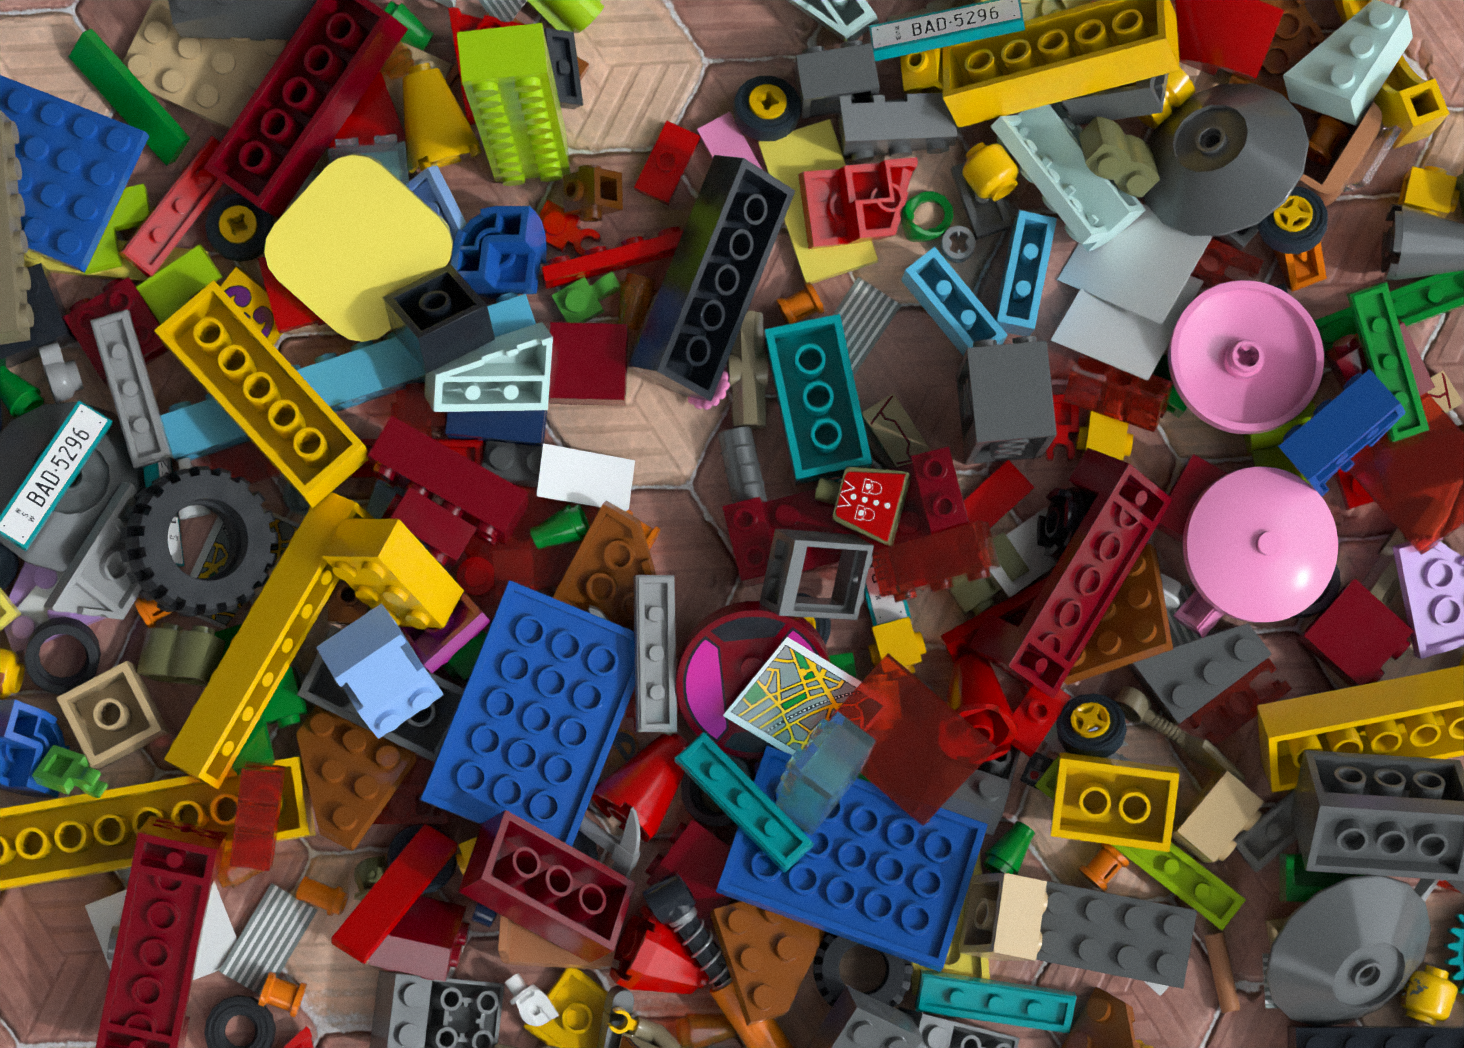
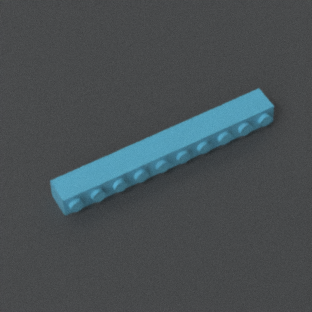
M515 293L504 294L496 299V304L487 306L495 337L536 324L526 294L520 296ZM393 332L387 335L388 340L373 344L372 340L360 342L351 347L352 352L337 356L336 353L321 355L314 359L315 364L301 368L300 365H292L335 413L425 383L426 371ZM209 393L205 395V401L191 405L190 401L180 402L168 408L169 413L160 415L173 458L177 462L178 459L190 458V461L251 440Z

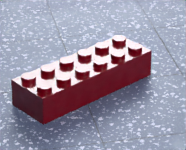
M317 0L204 168L256 206L279 219L408 28L369 0Z

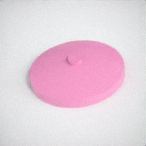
M1240 280L1214 286L1200 294L1187 306L1178 318L1171 333L1168 347V365L1171 379L1178 395L1197 417L1215 428L1230 433L1259 434L1272 431L1287 424L1307 407L1321 382L1324 368V350L1315 322L1307 310L1295 298L1283 290L1266 283Z
M1250 467L1233 471L1220 477L1199 495L1186 519L1183 533V555L1191 581L1210 605L1225 615L1238 620L1254 623L1274 622L1297 615L1313 604L1323 593L1333 575L1337 561V529L1326 502L1309 483L1297 475L1282 469Z

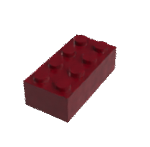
M393 416L390 417L368 454L371 470L375 473V480L390 489H394L396 485L406 491L409 487L475 526L477 529L474 535L489 545L494 546L496 542H499L506 546L528 508V492Z
M504 810L482 823L458 892L591 963L614 952L636 882L511 812Z

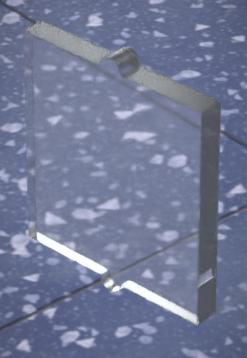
M1396 125L1390 128L1385 126L1383 130L1379 131L1343 192L1350 190L1354 192L1357 188L1369 184L1402 131L1401 128Z

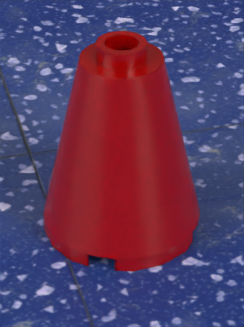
M968 654L960 657L953 664L938 728V736L942 749L951 757L958 759V754L969 756L970 762L977 763L994 760L1011 749V742L1014 738L1017 739L1018 735L1017 723L991 663L981 655Z
M672 733L671 736L661 734L598 783L591 797L592 802L608 819L612 815L621 822L619 828L623 831L625 830L630 810L634 807L640 825V841L649 842L656 835L685 773L675 762V757L690 744L676 733Z

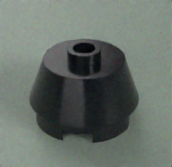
M1075 487L1053 489L1046 497L1049 501H1052L1046 516H1038L1037 545L1044 546L1046 550L1044 556L1052 557L1055 562L1059 561L1095 501Z

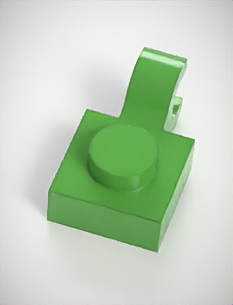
M610 272L591 286L586 278L583 277L553 294L552 297L566 322L586 323L604 312L599 303L600 301L619 292L622 288L614 273Z
M56 745L51 747L32 774L38 785L69 795L74 786H77L88 795L100 798L108 787L107 783L98 780L101 772L88 767L90 764L85 755Z

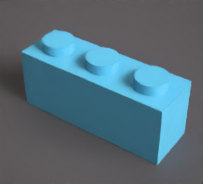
M1019 210L1013 220L994 319L1006 333L1030 336L1035 329L1057 218Z
M933 247L905 269L901 281L963 356L966 349L972 348L973 342L993 339L997 341V345H1003L1008 336L936 247Z

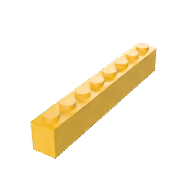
M331 492L315 507L309 506L305 518L296 533L291 537L287 549L277 566L272 570L259 597L252 604L250 612L238 633L231 640L230 647L217 669L212 673L210 681L198 702L192 707L184 726L173 740L170 750L164 758L165 761L217 790L219 789L340 579L333 573L331 565L322 557L342 519H374L357 502Z

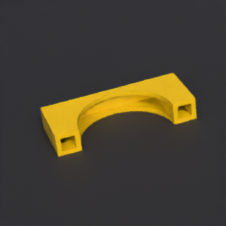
M1372 0L1333 1L1342 23L1345 24ZM1403 55L1373 99L1381 110L1382 122L1393 149L1429 137L1450 114L1436 79L1426 81L1419 77L1406 62Z

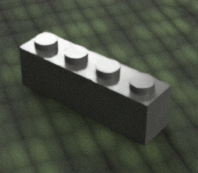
M168 0L172 24L180 37L230 39L234 37L250 38V40L254 41L280 39L288 40V42L317 1Z

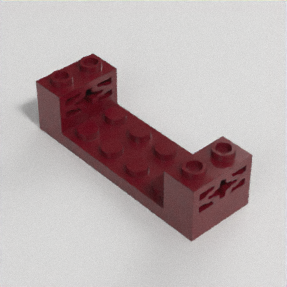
M949 446L911 456L913 463L887 469L908 472L912 476L893 547L886 546L834 522L832 515L835 505L815 500L816 489L764 502L759 496L722 506L741 582L746 587L764 583L775 529L854 534L874 545L872 554L970 529ZM807 547L802 573L838 564L842 549Z
M1087 448L1068 481L1095 501L1020 626L1017 627L988 613L968 646L1013 679L1051 698H1055L1173 500L1130 463L1091 448Z
M151 815L138 832L95 1048H184L190 1017L186 1016L208 902L212 883L221 869L228 832Z

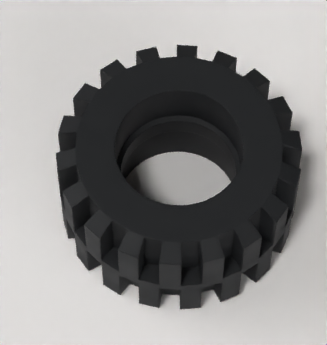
M828 932L814 956L813 975L821 996L833 1007L846 986L839 973L841 958L847 950L862 944ZM879 951L886 965L884 979L875 989L862 993L894 1007L897 1004L899 1005L904 999V994L909 990L913 965H911L910 961Z

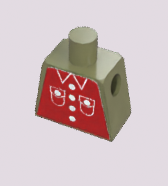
M846 467L841 483L820 478L815 500L835 505L832 515L834 522L886 546L893 547L912 476L904 471Z

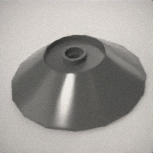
M1254 83L1220 84L1193 94L1179 108H1173L1172 114L1154 129L1146 141L1153 151L1160 180L1143 196L1144 201L1164 225L1190 236H1226L1258 224L1286 202L1304 173L1309 141L1302 115L1282 94Z
M77 402L41 405L13 419L0 433V515ZM88 404L86 405L112 420V425L77 475V483L69 487L27 551L22 550L0 536V542L26 563L60 573L66 571L122 482L132 483L138 493L143 488H146L143 467L133 468L119 417L112 411Z
M1377 875L1348 877L1316 892L1288 917L1271 945L1266 978L1272 1001L1290 1019L1316 1027L1348 1024L1381 1009L1404 989L1412 974L1424 960L1431 932L1425 901L1408 883L1388 876Z

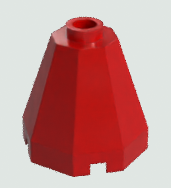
M643 905L639 909L643 916L639 918L633 915L619 939L614 959L620 961L618 969L611 967L609 976L616 984L629 990L692 994L697 988L702 989L709 977L705 971H700L702 966L696 957L691 958L693 953L687 944L682 945L684 940L679 932H673L674 928L670 927L669 924L663 925L651 908Z

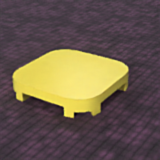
M354 153L341 156L325 167L281 216L266 238L264 254L268 268L276 279L334 331L349 340L366 342L378 339L391 330L383 297L446 267L451 259L453 240L450 227L442 216L434 212L383 166L382 162L370 155Z

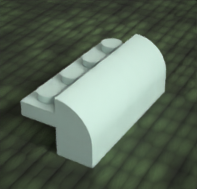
M1061 101L1021 111L1018 115L1000 116L990 126L998 136V144L1002 145L1009 154H1012L1020 164L1019 170L1029 182L1034 183L1041 191L1044 204L1051 211L1058 213L1066 224L1065 230L1073 240L1080 242L1087 252L1113 239L1145 211V208L1138 199L1120 190L1114 180L1101 178L1089 170L1084 160L1079 134L1083 129L1080 125H1075L1069 112L1063 109Z

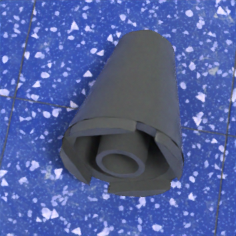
M1392 203L1389 206L1385 221L1393 222L1392 227H1389L1387 232H1383L1381 247V273H1385L1384 280L1393 281L1464 271V224L1401 204Z

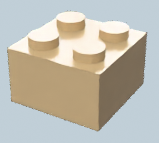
M128 661L57 697L91 767L102 769L170 733L141 675L136 673V665Z
M1229 771L1217 773L1175 821L1172 829V838L1201 863L1217 862L1218 860L1224 861L1237 845L1233 840L1234 837L1244 829L1249 831L1259 820L1262 813L1258 809L1264 801Z
M1009 873L972 875L967 892L959 953L997 961H1036L1037 953L1042 946V933L1040 932L1042 914L1045 912L1048 904L1046 893L1047 881Z

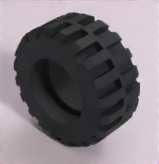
M195 466L161 476L152 481V485L143 488L135 496L137 502L135 505L128 507L124 516L128 520L127 527H123L120 530L119 540L126 542V550L120 551L122 563L129 562L132 570L127 573L129 580L132 584L139 583L142 587L139 593L147 601L155 600L158 602L157 608L166 612H178L179 616H207L237 608L238 604L248 602L255 596L254 590L256 588L264 586L269 578L265 571L268 567H273L277 555L271 553V545L278 544V532H270L269 523L275 521L272 510L264 512L261 504L266 499L259 491L251 492L248 489L250 486L248 480L242 476L231 477L230 470L220 467L210 469L209 466ZM200 505L212 510L222 520L228 532L229 554L227 560L217 574L208 578H193L184 573L172 559L168 548V530L171 521L177 512L188 506Z

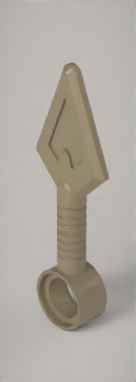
M1130 686L1121 688L1113 701L1117 702L1126 720L1133 723L1143 721L1183 748L1191 761L1217 773L1229 771L1240 782L1245 781L1244 774L1207 739L1191 736L1184 730H1181L1180 727L1178 728L1177 725H1173L1165 717H1161L1160 714L1151 709L1152 704L1150 700L1139 690Z

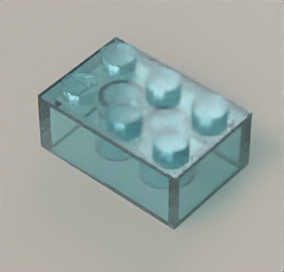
M838 711L829 722L823 718L809 737L811 739L804 750L798 748L785 766L787 769L780 778L782 781L775 790L779 794L776 805L795 824L811 836L857 780L876 742L874 738Z

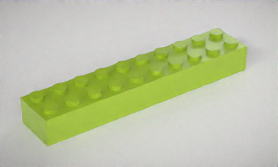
M542 23L457 32L462 84L495 182H502L504 186H516L524 184L525 179L540 177V181L552 182L561 180L565 174H571L566 129Z

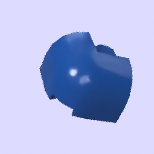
M492 206L480 209L481 213L472 218L462 230L458 229L453 243L451 265L478 296L497 299L508 293L537 294L540 264H546L547 257L546 234L538 214L531 206Z
M15 699L0 700V789L31 797L58 798L60 792L38 785L32 774L53 745L70 750V745H65L62 730L56 723L58 718L47 711Z

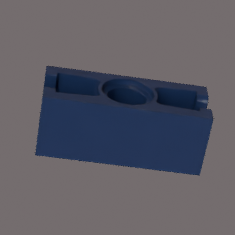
M548 411L448 412L445 434L448 435L449 439L483 440L484 443L493 441L543 446Z

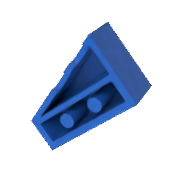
M1370 369L1363 375L1358 373L1345 383L1344 391L1334 400L1327 399L1314 410V416L1303 426L1298 424L1291 428L1284 435V442L1278 446L1292 465L1321 497L1330 490L1325 483L1340 468L1343 472H1348L1355 465L1351 458L1366 445L1372 447L1406 413L1401 403Z

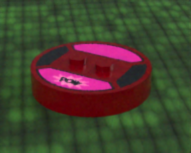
M744 601L727 605L700 621L683 644L677 663L676 690L681 712L697 736L704 732L724 753L749 759L762 758L766 746L777 750L780 749L723 715L786 637L831 663L827 647L811 623L804 617L779 616L760 604V601Z

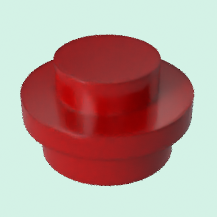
M481 557L466 559L457 571L459 586L464 592L474 596L489 592L496 580L494 567L488 560Z

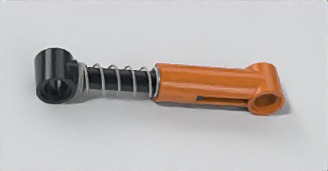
M675 870L643 891L642 894L658 920L663 925L669 924L670 927H673V932H679L684 940L682 945L687 944L693 953L691 958L696 957L702 966L700 971H705L710 978L709 984H714L709 991L747 1048H795L774 1018L753 1025H746L725 958L721 954V946L715 945L712 940L713 933L707 932L703 927L704 920L697 918V910L694 907L697 902L679 873Z

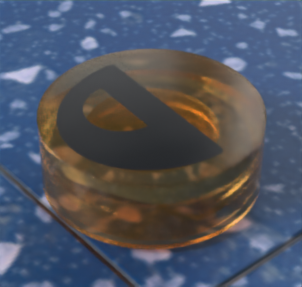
M618 728L606 762L613 767L619 768L636 755L640 750L636 736L629 730Z

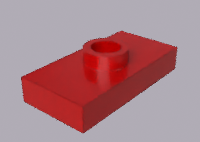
M666 121L634 186V190L669 206L698 147L701 136Z
M1030 688L1013 713L1017 723L1018 735L1017 739L1014 738L1011 744L1031 758L1061 714L1064 705L1071 699V696L1059 689L1055 698H1051Z

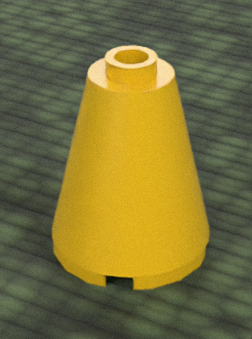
M423 63L408 68L409 75L402 78L406 164L409 172L414 173L418 167L422 172L427 167L438 166V168L461 162L460 155L470 153L471 158L481 154L480 143L440 69H431L430 63Z

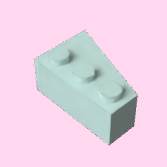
M787 0L844 42L858 39L870 30L869 26L879 23L875 12L866 0Z
M1372 0L1283 75L1289 101L1357 126L1413 38L1408 11L1378 0Z
M542 322L497 336L495 340L426 373L424 396L433 412L548 410L553 336Z

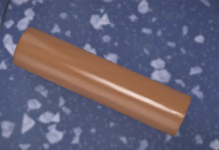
M1224 932L1205 935L1221 1013L1240 1010Z

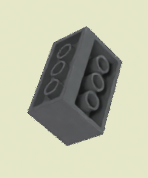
M1022 336L1013 338V344L997 345L996 340L989 339L973 342V347L966 349L956 373L965 465L1004 462L1008 459L1015 461L1041 458L1056 437L1047 341L1036 342V336Z
M1304 750L1290 814L1306 871L1464 881V769L1460 760Z

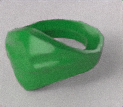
M934 191L921 192L906 202L901 212L904 233L907 240L911 242H926L941 237L949 229L954 217L953 206L948 199ZM931 202L939 205L943 209L944 219L936 228L923 230L913 222L914 212L921 204Z

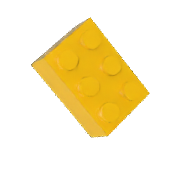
M342 519L322 555L333 568V573L348 583L360 601L368 604L371 609L382 603L399 627H415L421 630L426 628H444L464 592L458 583L399 519Z
M1060 752L1050 836L1170 852L1180 775L1178 768Z

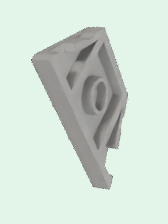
M122 482L44 604L43 607L47 610L120 620L125 618L142 589L139 583L132 584L129 580L127 573L132 570L129 562L122 563L120 551L126 550V542L119 540L121 528L127 527L128 523L124 516L128 507L135 505L134 495L138 493L132 483Z

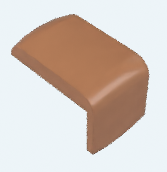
M1373 102L1366 110L1321 183L1303 173L1296 186L1313 191L1323 200L1325 207L1332 204L1341 195L1377 137L1382 126L1380 108Z
M500 915L498 952L503 963L519 966L607 969L612 966L616 946L614 952L589 963Z

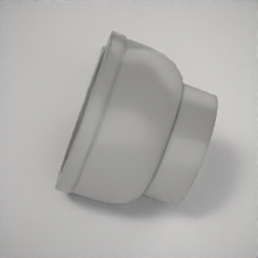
M58 342L38 347L55 403L70 399L75 391L84 389L75 360L64 362Z

